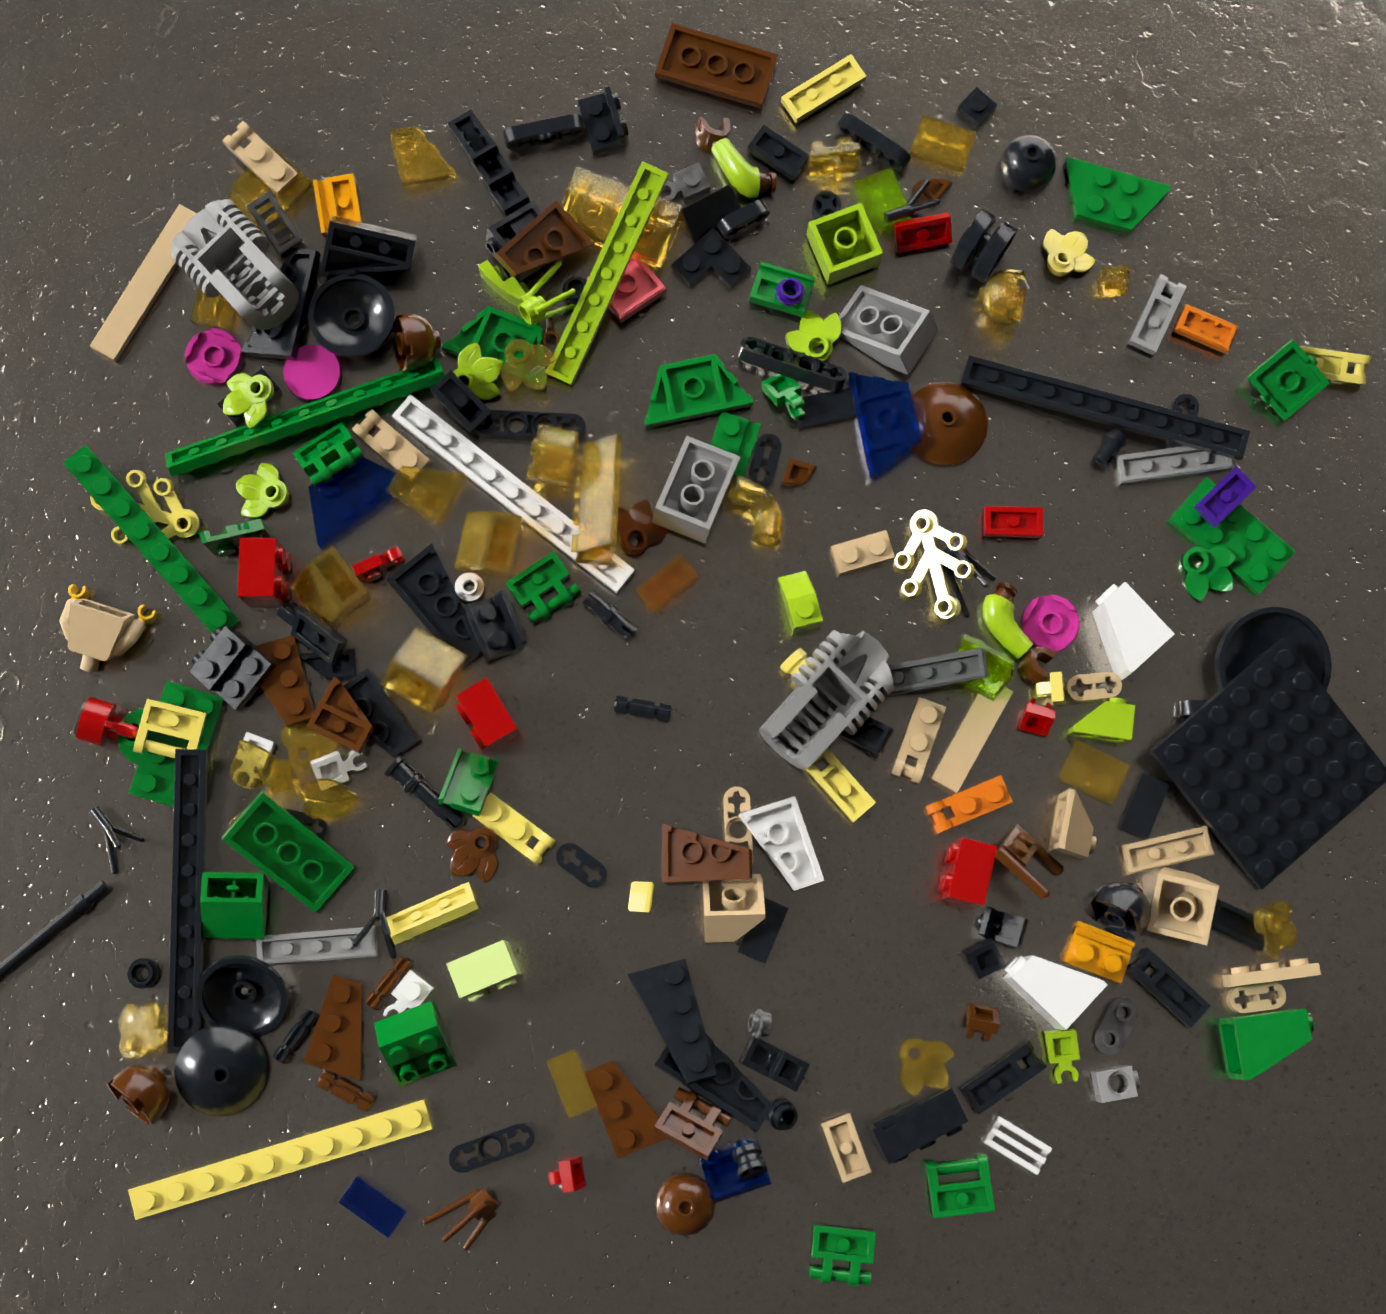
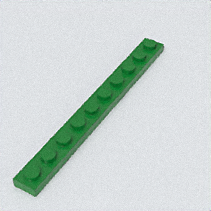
M435 358L424 369L412 372H403L401 370L264 418L254 428L244 425L165 453L167 469L171 477L189 474L194 469L202 466L217 464L222 459L234 455H243L253 448L271 445L276 440L287 436H297L307 429L325 426L341 417H350L357 414L358 411L370 407H379L392 399L404 398L415 391L432 388L445 375L439 359Z

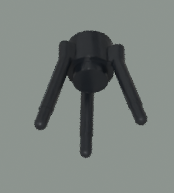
M958 541L953 543L954 547L960 545ZM949 547L943 550L960 561L972 563L990 580H996L995 575L974 558L966 548L962 551H954ZM942 565L953 592L961 604L964 616L969 617V610L951 569ZM964 565L961 568L963 569L965 567L968 570L967 565ZM975 569L974 578L984 588H988V582Z

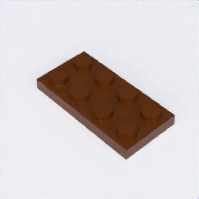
M672 23L655 71V78L762 109L778 60V54Z

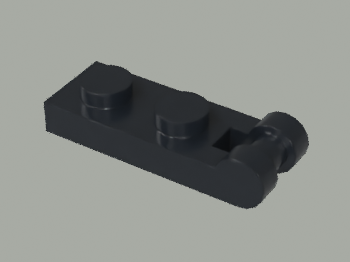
M1146 947L1140 953L1141 958L1135 964L1131 963L1126 971L1135 980L1139 981L1188 1028H1192L1211 1005L1153 951ZM1150 965L1157 970L1151 978L1145 973V970Z
M1030 1041L1019 1046L1012 1053L960 1088L978 1115L1047 1067L1042 1058L1038 1059L1033 1052L1035 1048ZM1022 1058L1029 1066L1024 1071L1017 1064V1061Z

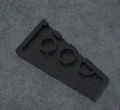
M290 249L280 271L295 285L299 292L296 308L288 319L276 327L260 330L252 326L251 331L253 334L248 344L244 343L240 351L244 356L296 360L321 257L317 250Z
M431 543L391 575L387 581L462 670L477 658L482 651L465 610Z
M686 959L627 974L687 1085L716 1078V1069Z
M707 1033L706 1036L717 1073L716 1078L687 1085L667 1046L655 1063V1067L699 1094L713 1105L722 1108V1111L731 1115L754 1132H758L773 1104L747 1076L743 1075L734 1065L735 1063L716 1046Z

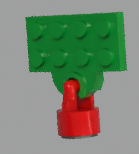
M166 680L159 702L207 714L198 749L208 750L224 699L220 696ZM94 697L86 699L81 706L74 729L76 739L101 747L105 744L107 738L117 740L120 751L127 760L138 765L128 794L174 807L175 758L146 751L143 754L133 752L144 708L134 710L123 719L115 716L116 704ZM149 731L147 740L187 749L189 740Z

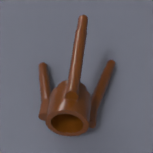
M485 1188L479 1192L474 1189L467 1196L424 1218L422 1223L426 1225L471 1202L467 1206L470 1212L442 1237V1241L447 1242L474 1217L478 1221L483 1217L464 1244L463 1250L466 1251L477 1239L488 1222L497 1215L494 1211L499 1205Z

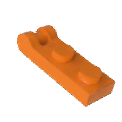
M1000 775L934 802L925 808L928 815L932 814L936 823L934 829L939 834L1011 804L1013 800ZM947 807L950 808L953 814V818L948 820L943 812V809Z

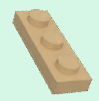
M1308 958L1289 960L1290 966L1280 968L1278 962L1260 964L1261 970L1250 971L1249 966L1230 968L1231 974L1222 975L1224 987H1235L1321 975L1319 963L1309 964Z

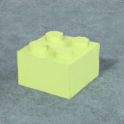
M505 940L446 964L459 998H468L469 1002L488 996L487 989L496 986L498 990L510 987L517 983L515 978L521 976L509 942Z

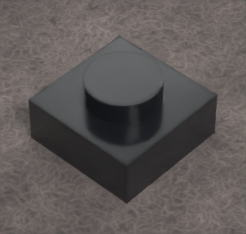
M976 87L958 106L957 111L978 129L996 110L997 104Z
M992 937L965 949L979 979L1006 967Z

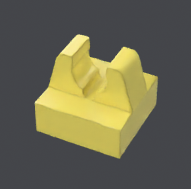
M1050 672L1049 682L1036 683L1038 698L1052 697L1054 706L1066 705L1062 672Z

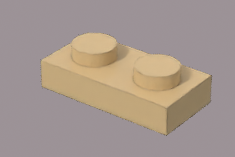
M886 530L833 545L830 548L839 576L894 560L895 558Z
M850 1113L820 1123L842 1183L871 1173Z

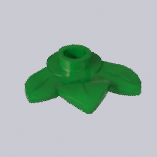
M1219 546L1209 550L1203 547L1190 548L1183 557V566L1188 572L1185 585L1189 593L1195 599L1202 601L1207 595L1209 588L1217 591L1232 590L1233 577L1227 567L1235 561L1236 556L1227 548ZM1197 555L1201 556L1204 560L1200 567L1194 566L1192 562L1193 558Z

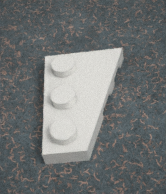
M795 796L738 815L794 891L825 881Z

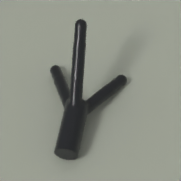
M926 179L905 206L884 212L885 222L890 223L906 217H924L926 215L916 213V211L939 205L940 200L935 199L913 206L930 184V180Z
M97 806L89 814L105 834L112 874H117L118 870L113 845L116 849H120L121 844L115 833L139 842H143L144 837L113 825L103 810Z
M378 889L375 891L374 915L358 934L352 945L357 947L376 921H380L390 958L394 959L396 954L391 939V931L386 919L387 890Z

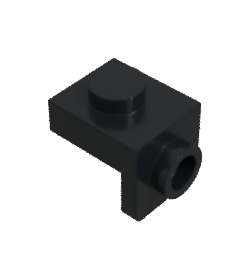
M987 906L985 913L983 912L978 920L979 935L985 939L992 937L994 942L1021 949L1029 920Z

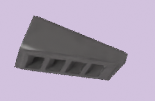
M271 190L246 205L279 256L303 242L302 236ZM271 201L273 207L259 215L256 210ZM278 212L280 216L266 225L263 220ZM284 222L286 227L273 235L270 230ZM291 232L293 237L279 245L277 240Z

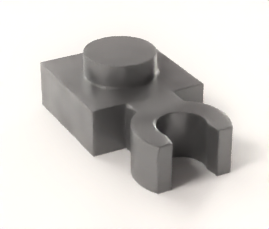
M699 162L673 173L675 181H667L662 190H669L671 192L669 196L663 198L664 205H670L680 195H682L686 202L710 191V185Z

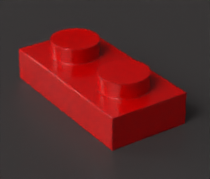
M948 212L893 222L894 242L897 253L953 243L951 216Z
M985 506L983 509V537L1042 538L1043 507Z

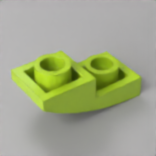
M488 259L478 265L481 277L498 295L516 307L522 303L520 297L529 292L528 287L523 281L518 283L513 277L506 280L501 269L497 265L493 267Z

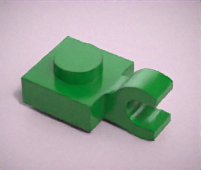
M777 374L762 381V390L777 407L785 403L789 414L795 420L805 415V412L801 409V406L805 405L801 397V386L794 379Z

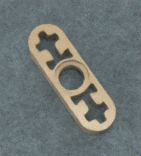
M732 787L726 791L723 798L725 842L734 844L748 842V848L752 850L753 864L752 833L747 828V833L743 838L736 839L732 837L729 832L731 824L734 822L744 824L739 816L728 818V813L734 814V804L728 803V799L733 798L734 793H739L740 798H745V803L740 804V813L751 810L750 796L744 788Z

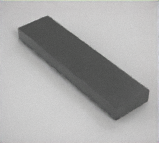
M984 648L888 665L895 687L889 696L989 678Z

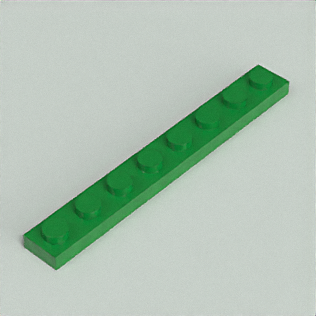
M86 444L63 462L66 468L211 633L225 626L234 628L241 622Z

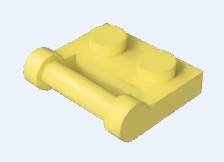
M147 699L133 752L143 754L146 751L175 758V749H184L147 740L149 731L189 740L187 749H198L207 714Z

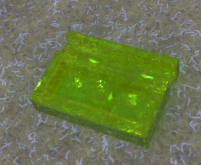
M892 167L868 175L864 179L854 180L853 187L859 202H862L875 234L879 231L893 228V222L912 219L911 217H906L890 223L885 222L884 212L907 204Z

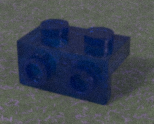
M743 1140L735 1144L733 1148L724 1151L714 1150L708 1161L703 1158L700 1159L712 1201L717 1203L772 1184L768 1171L752 1180H740L737 1174L738 1164L734 1163L731 1154L735 1149L746 1144H759L758 1140Z

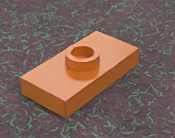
M1186 304L1173 332L1227 354L1239 326Z

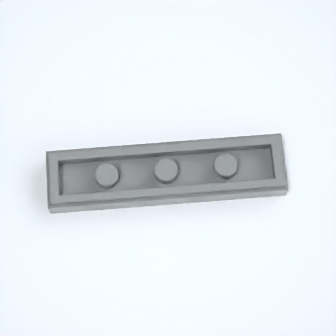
M1188 446L1117 455L1114 457L1119 486L1229 471L1234 468L1232 458Z
M373 926L357 947H354L352 943L364 927L265 935V940H256L257 958L268 963L270 966L379 957L378 927Z

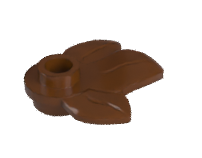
M647 499L634 504L629 512L622 507H616L613 514V527L620 535V545L626 553L631 555H638L644 552L648 545L660 543L668 531L667 528L652 523L653 515ZM630 536L637 538L638 543L636 546L629 542Z
M478 827L473 831L465 829L454 831L445 842L449 848L455 851L450 862L452 874L464 876L475 871L483 882L490 880L498 866V859L494 852L498 840L494 831L488 827ZM479 837H483L486 840L485 847L478 845L477 840Z

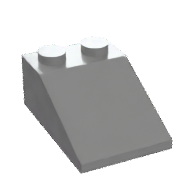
M863 285L859 286L839 315L842 323L840 338L881 364L909 375L939 331L930 310Z
M686 436L656 504L652 523L706 544L740 456Z

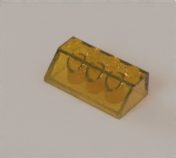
M577 167L566 189L562 207L592 239L594 245L603 248L631 186ZM659 197L631 259L639 260L647 265L661 269L681 225L682 205Z
M615 434L586 443L583 446L582 455H576L575 472H580V481H575L574 498L579 499L578 508H573L572 525H577V535L572 534L571 552H576L575 563L611 565L617 544L622 435Z

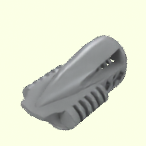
M224 199L210 202L203 210L189 220L182 229V232H179L174 237L171 247V257L206 296L216 297L222 294L233 308L253 327L266 330L280 325L288 319L298 303L299 292L295 285L264 253L268 246L267 237L244 215L232 200Z
M833 630L826 637L828 642L823 641L819 645L821 650L815 649L812 653L813 657L806 659V665L802 664L798 668L800 674L795 672L791 676L797 688L759 729L761 736L770 747L797 768L806 769L811 766L843 730L850 735H854L857 732L855 726L861 727L864 724L862 718L867 720L871 716L870 711L874 712L878 708L877 703H883L885 700L884 695L889 696L895 689L890 668L886 663L889 654L878 640L864 631L854 636Z

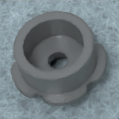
M758 1009L755 1014L750 1015L748 1030L753 1032V1036L756 1039H759L760 1036H769L772 1024L771 1014Z

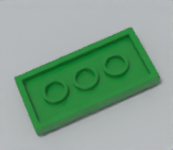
M1206 476L1170 517L1168 522L1198 547L1209 550L1219 546L1230 550L1236 556V559L1227 567L1232 576L1257 596L1294 555L1296 550L1240 504L1213 528L1193 508L1216 486Z
M263 791L257 795L221 837L223 841L314 913L319 910L355 868L351 862Z

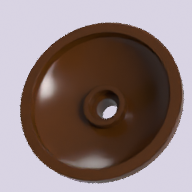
M950 382L933 383L918 390L908 401L902 416V433L907 446L918 458L936 466H955L972 458L983 445L988 430L987 414L979 398L969 389ZM942 416H951L952 422H945Z

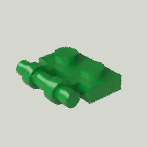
M342 422L293 452L308 476L317 470L319 471L309 477L315 488L323 482L329 483L334 479V475L347 467L348 469L356 465L355 462L364 457L358 446L348 452L357 444ZM340 456L339 459L329 464L328 466H325L326 464L330 463L331 461Z
M554 551L505 583L521 608H524L531 602L536 607L534 611L527 615L533 625L541 619L545 621L552 616L551 613L563 604L569 605L574 601L572 598L581 593L576 583L567 589L562 584L564 580L570 577V573ZM554 588L558 595L544 603L540 596Z
M814 1224L811 1257L823 1258L822 1267H809V1278L821 1279V1283L828 1284L831 1281L847 1282L848 1286L858 1287V1284L870 1285L871 1272L860 1271V1264H873L876 1232ZM833 1260L850 1261L849 1270L832 1268Z

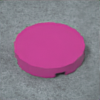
M212 328L203 333L199 332L187 344L185 351V361L190 373L203 384L211 386L226 384L230 378L241 371L244 356L240 352L242 347L235 336L226 330Z
M319 345L300 347L296 360H286L283 368L284 381L288 389L298 399L304 401H316L332 395L338 389L342 375L341 366L336 356Z
M1047 595L1034 599L1024 609L1021 617V630L1033 643L1032 647L1043 646L1056 653L1066 649L1077 638L1080 629V620L1075 606L1066 598L1058 595Z

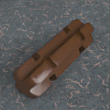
M400 956L393 964L394 968L386 972L374 987L376 990L374 992L371 991L365 998V1003L373 1010H378L385 1002L383 999L390 996L403 979L402 976L412 969V963L405 957Z
M324 1071L317 1082L319 1088L325 1091L331 1090L332 1095L351 1105L357 1104L356 1108L364 1112H368L371 1109L375 1100L374 1095L366 1091L364 1093L360 1092L361 1088L342 1078L335 1079L336 1075L329 1071Z

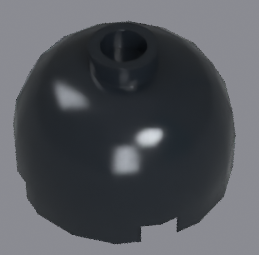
M1025 135L1017 137L1007 145L1001 156L999 172L1002 181L1008 188L1013 191L1015 189L1023 191V194L1030 195L1042 191L1049 185L1056 171L1057 158L1054 149L1046 140L1038 136Z
M1111 882L1103 886L1088 905V911L1096 922L1101 918L1109 924V926L1104 928L1105 930L1127 940H1134L1137 935L1140 938L1151 919L1149 901L1143 894V890L1134 883Z

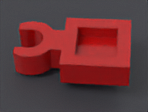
M396 546L384 554H376L352 565V568L360 582L364 580L372 582L380 578L382 572L386 571L388 567L397 565L405 561L399 547Z

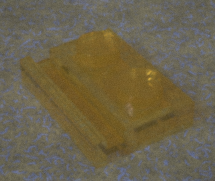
M923 115L910 156L963 173L976 132Z
M198 287L190 318L191 323L233 331L237 311L222 294L216 297H208Z
M1076 740L1057 779L1112 805L1131 765Z

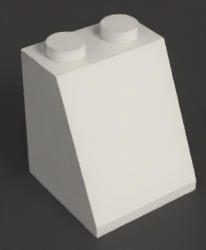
M1126 582L1119 588L1113 584L1095 601L1099 606L1092 614L1112 671L1119 676L1121 681L1134 672L1174 635L1173 631Z
M1033 955L1015 957L1005 967L1004 970L1007 974L1002 978L1051 1026L1062 1030H1067L1108 985L1101 979Z

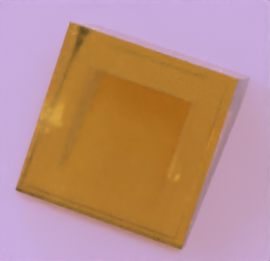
M1123 265L1101 269L1096 278L1100 298L1124 296L1127 294L1130 266Z

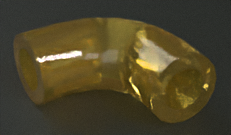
M735 475L727 491V502L747 509L752 515L754 521L752 540L756 544L765 547L779 545L782 536V513L775 498L760 484L751 479Z

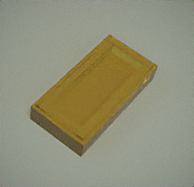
M575 1049L546 1061L569 1118L597 1106Z

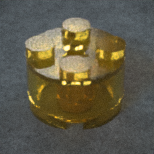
M539 424L537 436L533 439L530 455L534 457L533 463L529 464L527 480L567 489L573 473L571 471L573 463L576 461L580 439L579 432Z

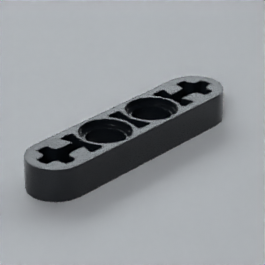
M754 337L743 338L739 346L738 357L748 364L831 392L841 391L844 387L847 373L837 365Z
M489 409L491 414L486 418H491V422L500 424L499 418H504V431H500L499 425H490L489 430H484L481 424L475 428L477 433L484 438L571 443L582 440L587 431L584 419L577 414ZM518 418L524 422V427L521 431L512 432L508 429V423L512 419ZM541 420H549L553 424V428L549 433L542 434L538 432L536 427ZM557 421H561L562 427H570L571 422H577V427L581 429L576 430V433L572 435L569 429L560 428L561 434H557Z

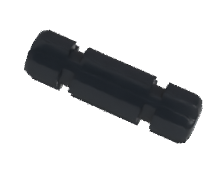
M618 695L615 698L614 711L626 714V711H628L630 715L653 719V716H657V720L669 721L672 705L660 702V705H656V701L639 698L628 700L627 696Z
M309 1008L304 1010L299 1017L301 1020L294 1024L282 1041L284 1044L278 1046L273 1053V1057L278 1062L287 1064L293 1057L292 1052L298 1050L310 1033L309 1028L314 1027L317 1023L319 1015Z

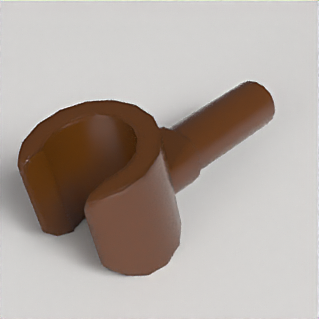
M553 317L546 319L547 328L542 339L546 348L548 337H555L557 339L556 345L560 341L559 335L555 332Z

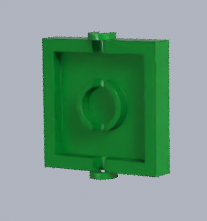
M1294 339L1288 341L1246 376L1261 394L1259 397L1266 405L1269 404L1283 421L1288 419L1330 384L1328 379L1317 368V361L1311 355L1307 356Z

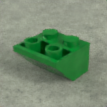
M203 872L200 898L203 939L265 940L269 880L264 873Z
M432 1001L374 1023L379 1049L399 1088L456 1066L442 1022Z

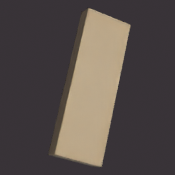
M1207 826L1119 846L1127 875L1215 855Z

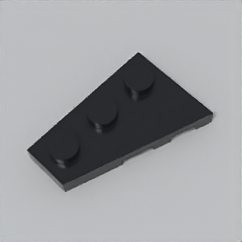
M371 668L365 669L343 685L375 728L369 739L390 755L398 757L420 741Z

